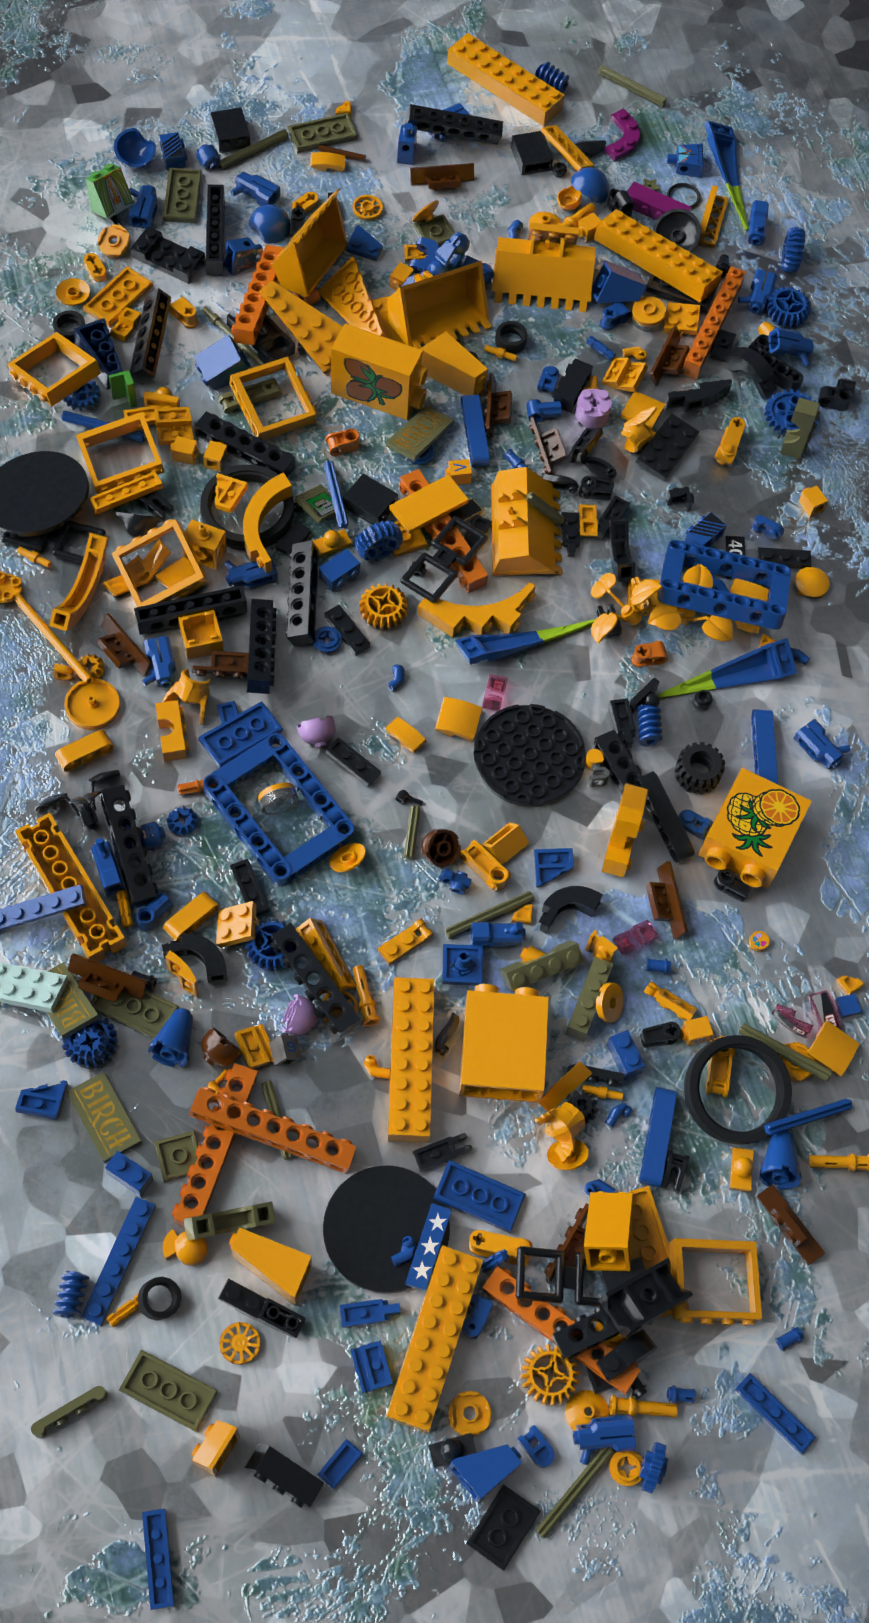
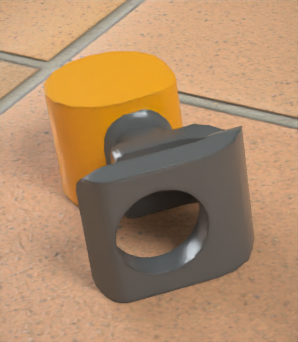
M591 749L586 755L585 765L588 769L593 770V775H596L589 777L588 785L590 787L606 785L610 774L606 767H602L604 757L598 749Z

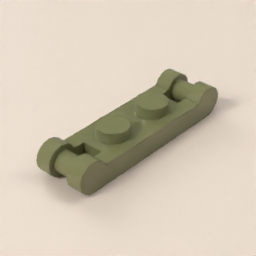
M274 378L244 387L252 404L272 397L278 398L282 395V391L277 387L278 384ZM233 391L218 397L226 414L241 408Z
M102 1386L92 1388L32 1424V1434L37 1438H44L47 1435V1430L50 1428L63 1426L69 1421V1417L74 1414L79 1416L89 1409L88 1406L96 1401L98 1403L106 1401L107 1392Z

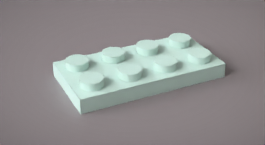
M0 962V1002L53 1013L69 979L67 975Z

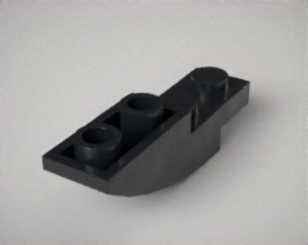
M732 379L703 382L698 384L697 389L668 392L665 400L666 409L683 407L684 412L712 405L729 393Z
M229 1278L217 1298L235 1308L236 1311L293 1338H297L306 1320L302 1315L270 1298H265Z

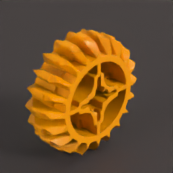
M378 583L377 587L371 585L370 590H365V594L361 596L359 607L362 618L367 620L368 625L373 623L374 628L380 626L382 630L384 626L390 629L391 625L396 627L398 623L403 622V618L407 616L408 600L405 598V593L401 592L400 587L394 589L395 586L393 584L389 587L387 583L384 586Z
M547 1344L545 1352L541 1346H538V1354L533 1350L530 1351L532 1359L525 1357L524 1361L528 1365L521 1366V1370L527 1373L521 1374L520 1378L528 1380L522 1386L523 1388L530 1386L531 1389L528 1390L527 1395L530 1396L534 1392L536 1395L533 1401L535 1402L541 1397L542 1405L546 1404L547 1399H549L550 1406L555 1405V1399H557L559 1404H562V1396L569 1400L571 1396L568 1391L575 1393L576 1389L572 1385L579 1384V1380L573 1377L579 1376L580 1372L572 1370L578 1364L577 1362L570 1364L569 1361L571 1359L564 1362L560 1353H558L556 1345L553 1351H551L550 1345ZM550 1358L547 1367H534V1364L539 1360ZM557 1360L565 1367L567 1376L557 1369ZM552 1367V1375L555 1376V1378L553 1377L548 1383V1375L544 1372L547 1373ZM533 1374L543 1381V1390L536 1385ZM553 1383H566L562 1390L550 1393Z

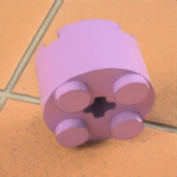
M599 389L582 390L578 397L575 412L578 423L581 422L585 428H601L608 422L612 406L608 392Z

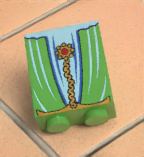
M112 163L104 166V169L92 172L85 179L90 207L93 213L108 219L134 204L121 167Z

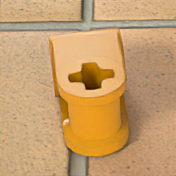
M181 297L170 304L169 311L171 315L186 328L191 329L198 325L196 308L185 297Z

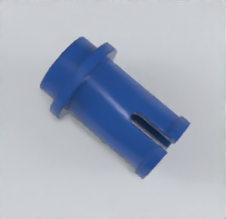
M647 958L646 971L664 972L666 975V973L671 972V961H668V959L664 961Z
M791 1327V1331L775 1338L779 1349L784 1351L797 1342L802 1343L804 1334L799 1327Z
M675 1385L667 1388V1401H671V1403L677 1401L694 1404L695 1389L676 1388Z

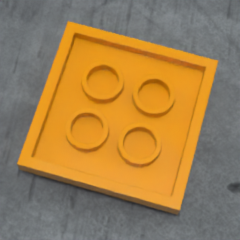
M530 222L527 240H531V235H535L534 241L545 242V240H550L552 243H560L561 238H564V244L576 245L580 228Z

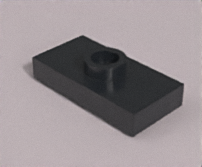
M720 329L710 357L726 362L724 356L731 351L736 334Z

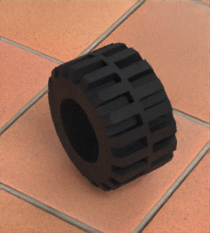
M694 742L692 746L687 745L685 749H682L676 763V780H679L680 786H685V790L688 791L690 789L692 790L691 793L694 794L696 791L699 794H703L704 791L708 793L715 789L725 770V760H722V753H718L719 749L716 747L712 748V745L709 743L704 745L705 742H700V744ZM691 764H703L709 772H697L691 767Z

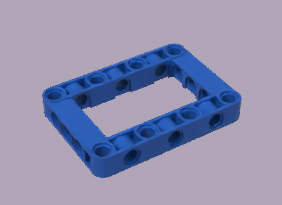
M671 540L667 547L659 583L663 588L658 591L657 599L664 604L777 630L782 627L787 613L791 569L778 563L684 541ZM697 564H702L715 575L720 574L732 577V579L736 578L770 587L767 596L769 597L768 601L680 581L682 567L692 568Z
M271 734L207 775L204 779V793L275 885H287L349 843L353 838L354 825L281 734ZM278 744L280 747L274 748L272 745ZM271 761L278 763L284 771L285 777L307 800L306 803L319 820L322 819L328 827L285 857L280 854L230 789V787L238 782H243L244 778L255 771H260L261 767ZM296 772H300V773H302L303 775H301V776H296L295 773H296ZM211 784H216L218 787L210 788L209 786ZM321 800H322V801H324V802H326V803L323 804V805H320V804L317 803V801H321ZM233 813L240 814L239 817H232L231 815ZM346 829V830H348L349 832L346 833V834H343V833L340 832V830ZM261 842L263 843V845L257 847L254 845V843ZM279 871H283L286 874L284 876H278L276 873Z

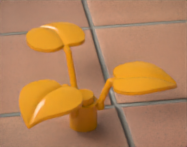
M697 564L688 569L683 576V582L707 588L713 587L712 575L702 564ZM659 603L652 610L648 619L649 625L666 631L675 630L680 623L688 625L691 622L707 620L703 623L702 629L708 637L721 642H730L733 639L731 619L711 615L710 618L708 616L695 618L696 612L683 608L682 611H677L676 606Z
M612 573L602 575L592 586L591 595L598 599L608 592L622 607V616L613 612L609 613V615L601 614L591 627L594 640L600 644L602 639L616 626L618 619L623 620L625 623L628 622L631 626L637 625L641 621L642 616L636 606L644 603L663 587L652 580H643L632 591L633 597L630 598L632 606L624 605L610 590L617 583L616 576Z

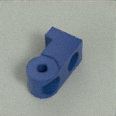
M476 1294L473 1295L470 1301V1305L474 1306L470 1318L465 1320L462 1327L464 1336L469 1339H475L479 1336L493 1306V1302Z

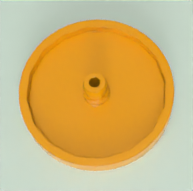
M93 678L90 684H85L82 680L73 685L66 694L64 705L66 714L73 724L82 729L96 730L106 727L115 720L120 710V699L114 686L107 681Z

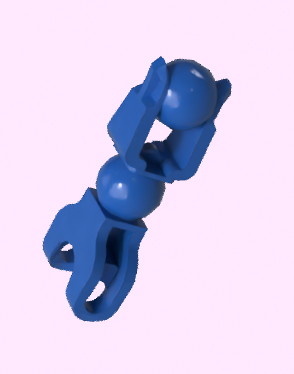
M460 232L453 234L449 240L436 250L435 258L438 260H433L429 263L427 271L436 276L448 272V269H456L470 246L468 237ZM415 275L408 277L402 286L414 283Z
M424 237L417 239L416 246L419 251L427 255L426 258L422 260L413 259L409 263V266L414 268L415 274H421L423 270L426 271L429 263L433 260H438L435 258V252L439 245L435 240ZM464 255L457 268L478 262L479 260ZM482 263L486 285L491 283L494 271L489 264Z

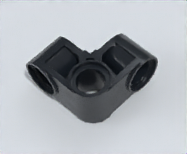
M613 188L609 192L607 207L611 213L617 209L631 217L634 202L628 191H620Z
M841 378L838 380L836 387H821L818 397L819 405L823 408L846 411L853 397L856 381Z

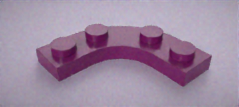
M624 108L611 114V120L623 133L621 139L605 147V152L614 162L630 154L636 148L640 136L637 122Z

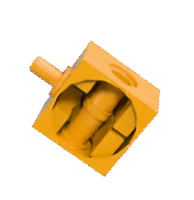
M191 519L185 533L201 565L217 571L227 552L225 531ZM182 546L183 556L186 557V558L189 560V558H188V556H187V554H186V552H185V550H184V548H183V546Z

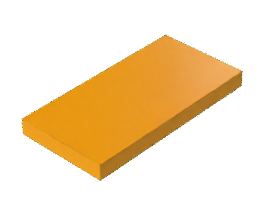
M127 266L83 306V311L97 320L105 318L106 326L110 327L118 320V316L126 307L131 308L153 287V282Z
M448 474L389 505V509L408 534H411L467 504L469 499Z

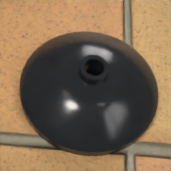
M672 209L665 212L657 219L653 227L654 232L676 243L690 253L697 247L701 238L699 220L692 212L685 209ZM681 235V238L676 239V236Z

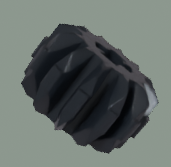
M585 1089L582 1090L581 1095L575 1090L573 1096L568 1094L566 1098L568 1101L566 1102L571 1103L576 1108L580 1107V1105L584 1106V1109L582 1108L579 1111L583 1113L585 1125H587L589 1119L594 1120V1114L598 1113L599 1109L595 1107L598 1101L591 1100L593 1097L592 1093L586 1096Z

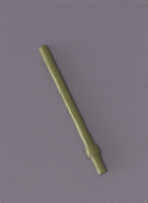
M204 306L201 311L209 318V321L214 326L217 325L226 335L229 334L234 340V335H231V329L221 321V318L216 313H213ZM237 343L259 366L264 364L248 345Z

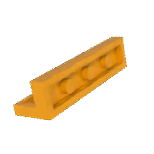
M557 125L542 127L541 132L546 136V140L576 171L585 167H594V164Z
M714 185L711 187L702 218L701 238L698 243L715 248L729 199L716 195L718 186ZM714 201L722 202L724 204L721 206H717ZM717 212L719 217L714 218L711 214ZM714 224L716 228L711 230L708 225ZM710 235L713 242L704 240V238Z
M154 471L90 497L92 511L94 515L100 514L162 489L163 484Z
M309 918L297 927V932L340 992L344 989L353 990L356 988V984L323 921Z

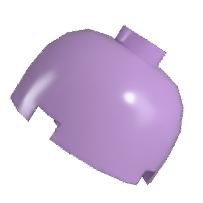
M326 716V720L318 717L297 724L300 738L305 743L315 745L318 748L326 746V742L334 736L335 722L333 716Z
M295 994V1001L290 1000L285 1011L283 1022H286L285 1028L282 1027V1032L300 1036L308 1033L311 1027L315 1028L318 1017L316 1016L314 1004L308 998Z

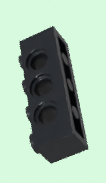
M615 729L595 737L592 747L602 752L604 757L603 765L610 771L609 776L622 796L625 783L630 784L629 781L635 783V779L642 776L641 769L638 765H635L631 752L626 750L622 737L616 733ZM619 766H624L627 769H621Z
M600 1306L594 1310V1314L588 1317L586 1314L574 1319L575 1323L570 1326L563 1324L555 1328L552 1338L565 1362L620 1335L603 1307ZM595 1321L600 1322L603 1329L595 1332L591 1329V1323ZM579 1331L582 1333L583 1339L578 1342L574 1341L571 1338V1333Z

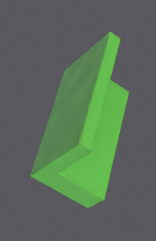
M129 370L109 375L113 400L127 397L130 407L136 406L135 386Z

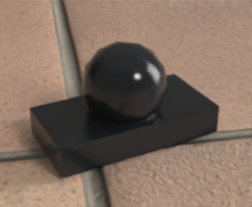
M653 678L631 699L630 708L632 713L641 705L659 706L660 699L655 693L660 683L659 680Z
M472 1433L428 1445L434 1468L451 1464L456 1458L477 1453Z

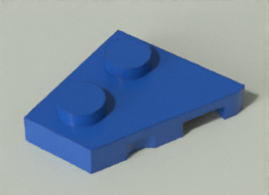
M357 225L346 246V252L377 261L382 251V244L361 226Z
M573 848L534 849L533 851L536 887H540L574 868Z
M63 1080L60 1081L61 1084L52 1086L45 1084L37 1088L21 1090L15 1111L17 1113L57 1120L67 1089V1081Z

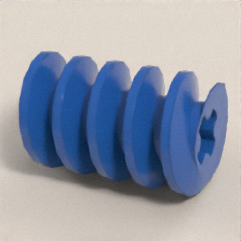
M550 62L541 64L535 72L536 77L561 93H564L566 90L569 75L564 76L565 73L563 71L560 72L559 68L555 69L554 65L550 66Z
M641 705L638 707L639 744L644 747L654 746L663 739L662 735H660L662 733L660 728L662 726V722H660L661 715H659L661 709L652 705Z
M65 1271L68 1274H63L61 1277L65 1282L59 1284V1288L63 1291L57 1293V1297L61 1300L55 1301V1306L59 1309H54L52 1313L60 1318L77 1320L74 1318V1315L81 1314V1311L76 1309V1306L83 1305L78 1298L85 1297L86 1295L80 1289L88 1287L82 1281L89 1280L90 1277L80 1272Z

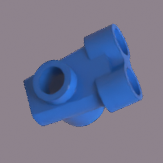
M447 868L439 876V881L451 884L449 890L457 894H464L465 890L469 888L472 879L467 878L468 874L465 872L457 871L455 873Z

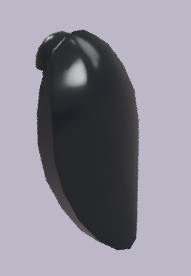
M584 140L575 145L585 156H593L599 154L605 148L606 141Z
M587 457L584 463H580L581 467L595 478L611 480L617 475L616 469L610 463L597 457Z
M546 473L541 475L543 479L552 483L555 489L568 490L572 494L578 491L579 485L573 478Z
M453 1012L449 1021L435 1040V1052H439L441 1056H444L449 1051V1047L445 1044L456 1032L459 1025V1016Z

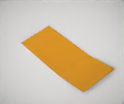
M581 1062L577 1063L550 1088L538 1103L546 1111H550L553 1108L556 1109L568 1094L584 1082L592 1072Z

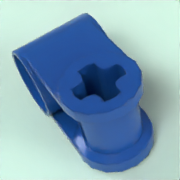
M616 302L603 310L600 326L605 330H611L628 321L632 312L622 302Z

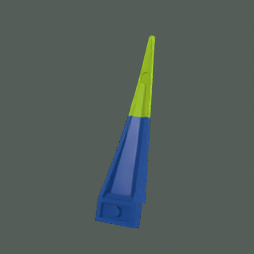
M707 120L704 126L708 135V144L746 231L749 226L740 189L735 134L732 127Z
M596 619L537 631L471 635L456 640V646L470 665L477 664L480 661L490 662L592 626Z
M788 638L763 645L657 695L659 698L699 692L701 690L779 679L798 672Z

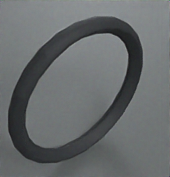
M677 183L669 188L667 192L668 197H670L671 191L679 186L693 189L697 194V200L690 206L691 209L700 202L701 196L699 191L690 184Z

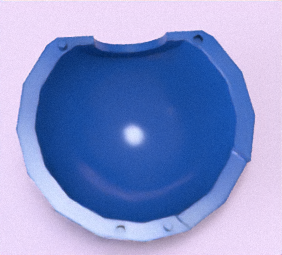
M130 128L118 134L114 141V151L122 165L131 169H139L151 163L155 156L156 144L151 140H146L136 128Z
M585 167L575 172L572 176L571 183L576 191L579 190L583 195L590 198L591 202H606L610 190L608 179L603 172L596 168Z
M272 204L258 207L251 214L248 223L252 230L255 228L258 231L261 240L267 244L284 240L290 230V219L287 213L279 206Z

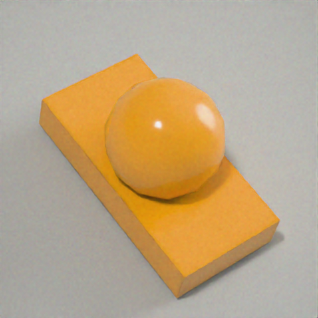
M160 387L156 393L145 391L144 403L145 407L158 405V408L169 405L171 408L180 407L179 397L172 396L173 394L169 388Z
M345 529L338 532L329 530L325 532L323 537L313 540L319 549V558L352 546V542Z
M732 1148L730 1190L751 1191L754 1150Z

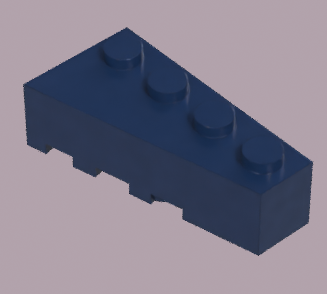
M103 318L74 328V344L97 360L101 371L98 378L105 388L109 390L111 389L109 375L123 372V369L115 352V346L111 340L109 329H107L106 320Z

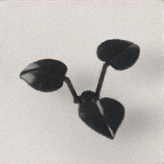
M120 771L102 772L87 780L90 782L91 793H87L83 797L70 800L67 793L56 794L37 804L35 810L37 811L43 805L66 800L76 812L77 817H81L84 826L92 825L99 821L95 812L97 810L95 797L101 794L100 791H94V785L99 780L107 778L112 774L120 775ZM74 804H83V806L79 807V811Z

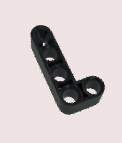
M764 334L759 335L748 348L758 352L769 363L774 371V374L771 375L777 386L786 389L787 392L793 389L794 393H796L801 388L804 379L803 375L769 353V344H771L769 343V337Z

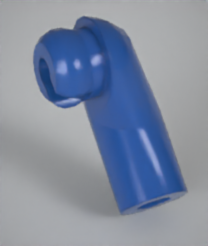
M791 648L793 657L803 665L809 662L810 658L800 649Z
M396 664L392 667L394 679L387 684L391 691H394L405 680V669L402 665Z
M621 1103L613 1107L605 1123L614 1127L621 1114L626 1117L630 1115L632 1107L628 1106L627 1103Z

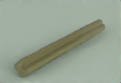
M604 65L600 66L598 70L599 75L661 107L665 105L666 97Z
M282 129L219 160V166L224 170L287 139L288 132Z
M527 891L447 927L445 934L448 939L454 938L471 930L472 922H489L533 902L534 896L531 891Z
M743 1023L740 1027L739 1034L764 1042L779 1056L824 1081H828L831 1077V1070L746 1023Z
M610 1447L601 1448L536 1528V1532L540 1537L545 1538L614 1454Z

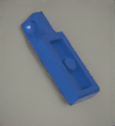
M377 1299L340 1305L342 1328L390 1321V1316L401 1314L400 1303L388 1305V1300Z

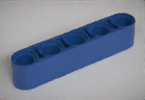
M479 395L461 396V408L471 468L489 466V451Z
M753 709L751 725L755 774L778 784L773 711Z
M656 1087L639 1177L640 1184L658 1188L661 1186L677 1091Z

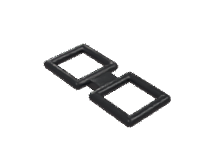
M454 516L431 543L432 547L437 549L438 552L433 557L425 552L422 553L400 579L401 584L432 603L437 602L458 576V573L450 568V566L455 561L466 566L486 543L488 535L459 517ZM455 525L479 538L465 557L441 544ZM425 561L449 575L434 594L410 581V578Z
M68 520L64 523L62 529L40 535L36 544L9 537L10 534L3 532L0 540L6 544L20 546L40 552L44 545L54 547L52 550L53 556L82 563L84 556L61 550L70 528L105 536L106 531Z
M525 1246L517 1248L515 1292L517 1299L562 1303L564 1289L575 1290V1304L593 1307L601 1306L598 1301L600 1298L583 1297L585 1253L578 1252L575 1256V1267L564 1266L565 1254L562 1250ZM525 1255L556 1259L555 1294L524 1291Z

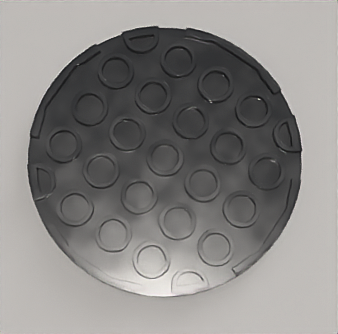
M53 451L27 453L3 464L0 467V530L7 534H19V536H37L57 530L64 526V523L69 519H73L82 510V505L87 500L89 494V481L81 464L66 454Z
M538 704L513 705L496 712L482 725L474 744V764L481 781L499 798L519 806H545L567 796L579 783L586 764L585 744L576 726L560 712L550 710Z
M375 1166L350 1176L334 1192L324 1215V1245L333 1266L353 1285L374 1293L392 1294L411 1289L412 1287L406 1286L405 1283L413 1258L395 1267L391 1256L401 1252L402 1240L406 1236H411L415 1240L416 1252L431 1204L446 1208L445 1204L433 1200L436 1192L435 1187L414 1171L398 1166ZM448 1221L440 1248L442 1245L448 1247L450 1221Z

